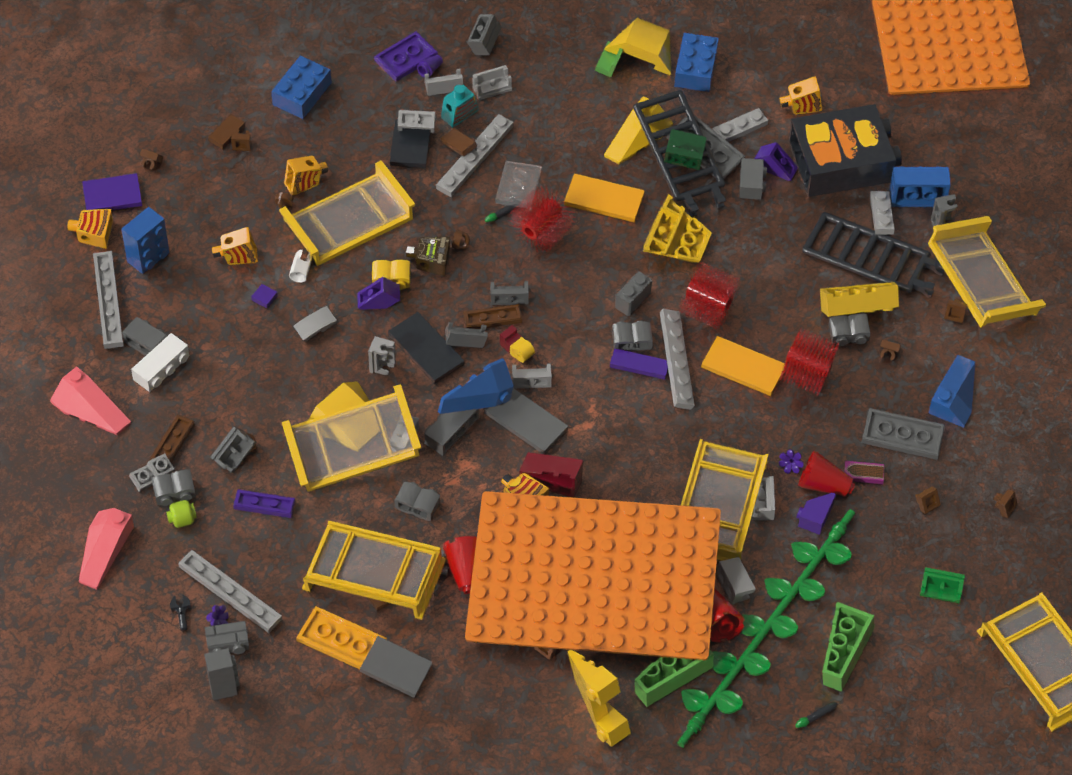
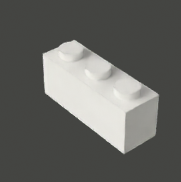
M172 333L169 334L131 369L133 380L151 392L168 375L173 374L181 363L187 361L189 357L188 345Z

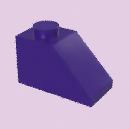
M777 142L761 146L754 158L764 160L763 167H767V173L788 181L792 179L798 169V166Z
M381 277L357 293L358 308L360 310L389 308L400 301L399 284Z
M830 493L806 501L804 508L800 507L796 518L799 519L798 527L820 535L834 505L836 494Z

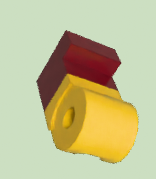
M513 325L500 334V346L518 361L523 363L535 354L532 344L525 340Z

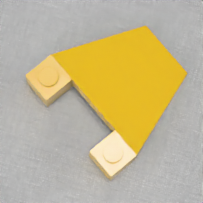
M569 650L568 655L574 678L596 727L597 736L602 742H607L612 747L631 734L628 720L608 703L610 699L620 693L618 679L605 667L600 666L597 668L594 666L595 662L591 660L586 662L584 661V656Z

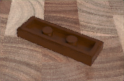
M519 304L463 312L465 326L469 329H481L482 325H486V328L522 323Z
M177 414L150 457V460L166 454L172 463L195 426V421Z

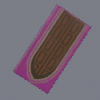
M845 461L844 472L853 478V482L883 484L884 464Z

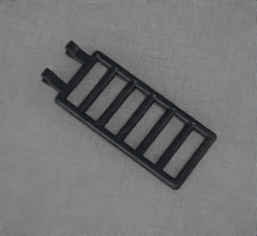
M677 90L634 104L635 114L675 201L684 200L688 213L692 218L698 216L697 211H699L692 197L711 191L717 209L725 207L724 202H726V199L719 189L725 186V181L707 142L705 143L702 159H707L709 167L673 178L669 170L679 167V165L664 162L662 154L666 153L667 145L659 148L655 140L670 135L672 129L683 131L692 128L696 135L703 136L684 92ZM678 98L682 105L646 118L642 111L644 108ZM685 113L689 120L653 133L648 125ZM713 173L717 181L683 193H679L676 186L677 184Z
M827 212L821 214L802 248L803 253L880 283L895 282L898 284V290L911 293L915 289L930 298L934 293L935 283L918 280L923 269L933 270L940 276H943L945 272L938 260L930 258L931 253L929 251L887 235H875V231ZM827 220L835 223L836 226L820 252L811 247ZM843 227L854 230L839 258L828 255ZM862 233L870 237L855 265L846 262L845 260L857 238ZM877 240L888 243L873 271L862 268ZM894 246L905 250L891 277L887 278L880 275ZM911 253L922 256L908 284L898 282L897 279Z

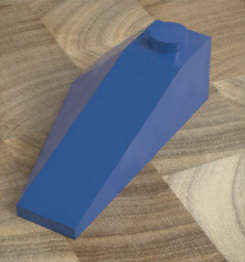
M957 355L931 400L929 414L960 427H965L972 413L975 361Z
M501 358L488 364L483 368L484 372L478 376L472 375L463 387L458 385L441 397L438 412L440 414L495 407L502 403H507L511 399L514 385L506 361Z

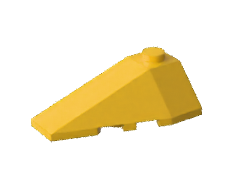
M643 96L639 102L648 100V98ZM659 104L642 109L645 118L664 112ZM634 109L604 154L605 158L619 165L636 155L638 150L650 146ZM666 118L648 125L653 133L673 126V122L670 118Z

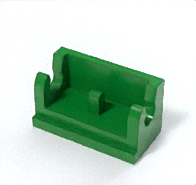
M925 567L920 596L960 603L965 575Z

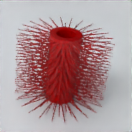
M534 194L536 198H531L532 203L530 200L529 202L527 200L524 209L520 208L522 212H517L520 216L519 219L523 218V220L520 221L522 226L519 225L516 228L522 227L520 231H523L528 240L529 238L531 239V246L532 239L533 241L535 239V246L538 244V239L543 243L541 241L542 237L546 240L544 243H550L552 239L554 240L553 237L557 236L561 230L560 228H564V224L561 222L564 221L567 225L565 219H560L564 217L562 212L565 213L567 210L562 211L564 207H561V204L556 201L557 198L553 199V195L552 198L549 199L547 196L545 199V195Z
M699 268V272L697 271L698 275L695 273V276L699 277H694V274L693 279L691 277V282L686 290V298L683 302L685 303L686 301L694 309L692 311L689 309L688 312L695 311V315H698L691 316L700 317L695 319H701V314L706 312L709 318L701 319L707 320L702 322L714 323L715 325L716 317L718 320L719 318L722 320L721 317L724 318L723 314H725V317L726 312L728 314L734 294L732 293L736 289L732 284L731 286L729 283L727 285L725 281L724 283L722 280L720 282L717 277H714L716 275L710 270L717 269H708V272L706 268Z
M804 329L802 335L797 333L796 339L784 361L786 364L782 367L783 371H781V374H786L789 376V379L797 378L796 383L804 382L803 387H814L815 392L818 387L820 392L826 381L825 379L831 371L838 347L834 346L835 343L830 347V342L828 345L824 342L823 345L822 342L814 341L816 340L815 338L807 339L809 335H804L806 329Z

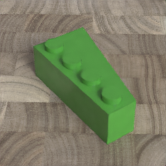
M837 602L823 667V685L841 692L843 691L874 630V615Z
M709 649L707 660L660 657L635 679V694L648 707L713 668L712 651Z

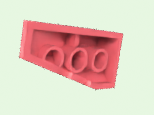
M75 367L61 379L50 400L62 413L76 416L83 422L93 423L98 428L118 435L131 424V421L78 367Z
M116 508L102 510L97 513L89 527L79 583L96 590L98 589L134 528L131 514Z

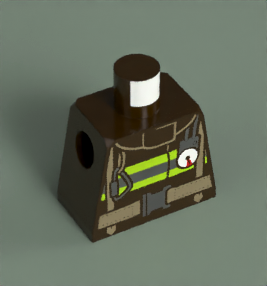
M421 237L418 247L407 246L406 257L416 258V268L418 270L445 276L450 252V237Z

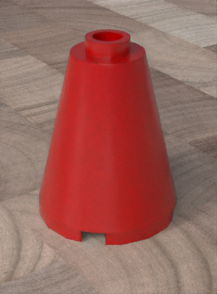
M813 451L806 463L805 470L802 472L798 486L846 496L847 493L851 494L855 483H852L853 478L820 453Z
M475 536L457 537L455 542L449 543L448 540L442 546L458 589L464 594H470L477 541Z
M714 588L710 640L720 643L722 642L721 639L727 638V640H731L743 630L744 617Z

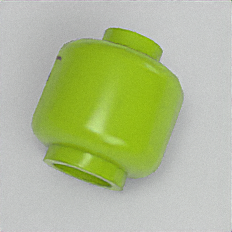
M188 500L172 503L169 507L170 511L166 512L169 523H173L176 528L192 525L194 519L197 518L193 503L190 504Z

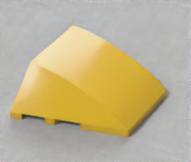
M636 18L604 49L617 55L619 49L622 48L624 53L655 64V70L671 75L670 30Z
M668 194L655 218L643 246V251L699 263L712 232L696 218L688 215L685 212V208L678 206L672 200L673 197Z
M358 381L344 382L315 407L308 420L370 400ZM373 409L319 426L324 439L329 438L336 441L337 444L357 452L380 434ZM314 428L305 430L308 433L310 431L315 433Z

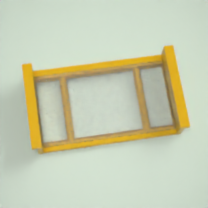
M382 160L375 163L376 174L294 214H291L286 206L279 209V212L284 217V221L289 225L306 250L310 252L317 266L413 220L412 207L415 206V203Z
M989 216L936 225L933 227L934 233L928 242L931 250L963 301L967 304L968 309L980 328L988 323L1033 314L1036 316L1039 310L1046 306L1043 299L1032 302L1029 300L986 233L992 223Z
M401 384L393 386L395 393L291 426L289 420L282 422L301 487L305 486L309 492L420 456L418 449H421V445Z
M700 439L681 506L720 509L717 562L739 557L741 560L762 477L768 464V454L760 455L705 442L703 439Z
M328 520L327 528L306 576L303 578L302 590L310 592L313 584L412 608L415 618L423 620L446 558L442 557L440 547Z
M1041 592L1038 596L991 621L983 622L981 628L977 629V632L981 637L987 634L991 637L1050 716L1047 724L1049 729L1054 731L1071 722L1072 631L1044 594Z

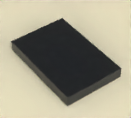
M395 119L390 166L426 168L431 130L402 128V131H398V119Z

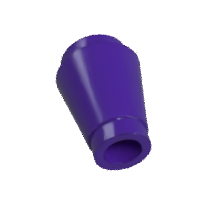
M435 55L420 61L417 66L418 73L422 77L429 73L430 77L443 63L441 56Z

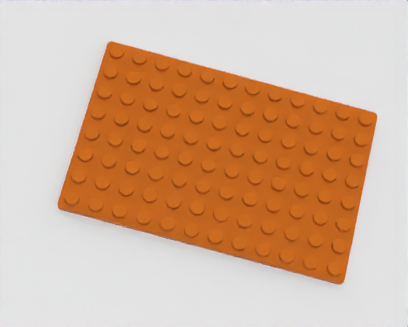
M872 0L889 94L1029 87L1030 80L1012 0Z
M483 492L465 640L477 643L707 660L710 647L721 516L720 509Z

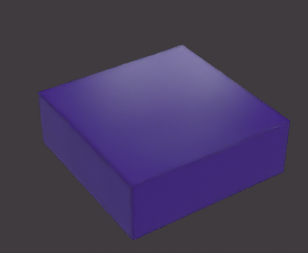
M261 284L251 296V300L268 308L278 294L277 291Z

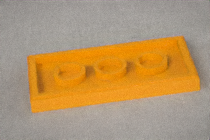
M574 174L564 200L566 202L564 205L635 222L645 190Z
M717 336L703 360L701 368L771 396L780 380L781 371H783L782 367L785 363Z
M315 606L296 640L360 669L377 636L386 640L387 638Z

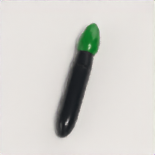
M521 200L489 214L485 222H494L497 218L518 209V203Z
M832 702L808 716L799 719L795 727L808 726L809 723L833 711L838 704Z

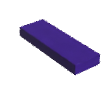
M614 348L610 362L611 368L666 379L668 372L667 360Z
M238 489L233 508L235 510L292 518L296 500L292 497Z

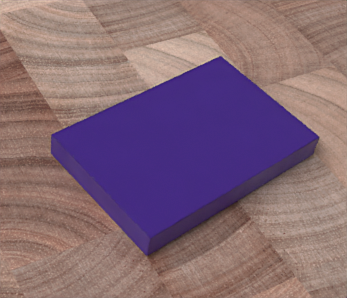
M415 31L374 56V61L397 82L415 71L420 61L438 55V52Z
M137 173L82 181L86 210H119L142 206Z

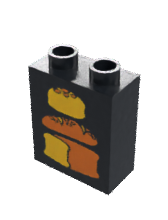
M876 104L791 118L789 144L808 197L891 183L893 167L902 165V156L898 145H890L888 139L891 138L890 121L888 117L880 118Z

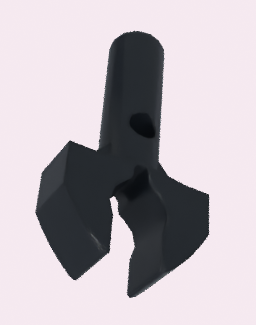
M182 595L184 603L179 607L176 596H174L170 602L171 612H177L179 628L181 631H186L188 629L186 610L191 609L190 599Z

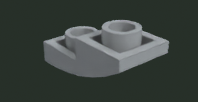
M326 306L294 325V328L303 341L306 342L318 332L326 331L338 321Z
M162 454L148 461L146 466L131 472L129 477L137 490L141 492L153 485V477L170 474L175 469L166 454Z

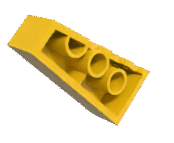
M895 282L820 289L821 311L828 317L860 312L872 313L875 310L881 309L882 311H892L895 307H899L898 284Z

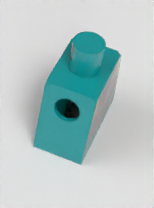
M456 85L454 91L444 97L441 118L454 128L479 111L474 93L465 85Z

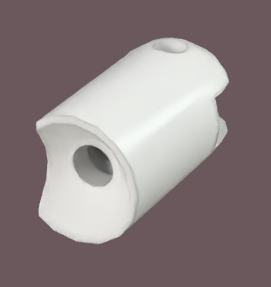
M303 249L296 252L289 273L290 279L299 283L306 281L312 261L310 252L305 261L300 259Z

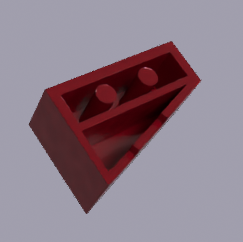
M528 452L520 468L519 475L526 473L549 488V491L575 498L582 482L583 460Z

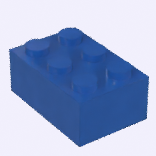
M690 33L683 34L674 87L710 92L719 38Z
M300 55L271 91L272 104L304 119L331 85V69Z
M893 167L889 189L891 207H934L935 198L948 196L951 185L949 167Z
M150 207L146 208L121 229L127 262L142 274L152 269L159 260L164 259L170 252L165 219Z

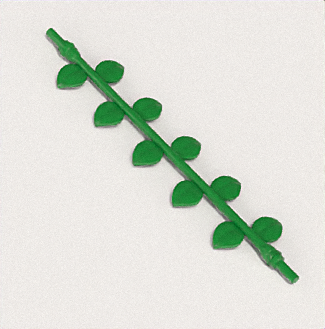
M849 509L842 520L833 525L828 539L819 551L811 543L793 542L791 544L795 559L800 563H809L793 586L787 580L780 578H766L764 580L768 595L772 599L783 600L765 624L764 620L756 615L742 614L744 617V628L741 632L745 636H755V638L738 661L733 654L718 651L712 652L714 671L720 674L728 673L712 696L709 698L705 692L700 690L685 689L681 691L685 708L691 712L698 713L688 721L687 730L677 742L680 747H684L692 735L702 729L706 716L715 704L724 714L734 713L743 707V701L740 696L732 691H726V689L743 666L753 676L764 674L770 670L771 664L764 655L754 653V651L771 628L773 633L779 638H787L798 632L796 622L790 617L781 615L798 591L800 596L806 601H814L825 595V588L820 582L808 579L825 555L827 560L834 565L843 564L851 559V551L845 545L835 542L845 535L846 526L855 515L853 510Z

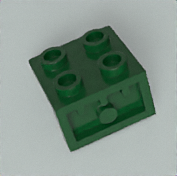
M672 129L664 162L699 170L707 138Z

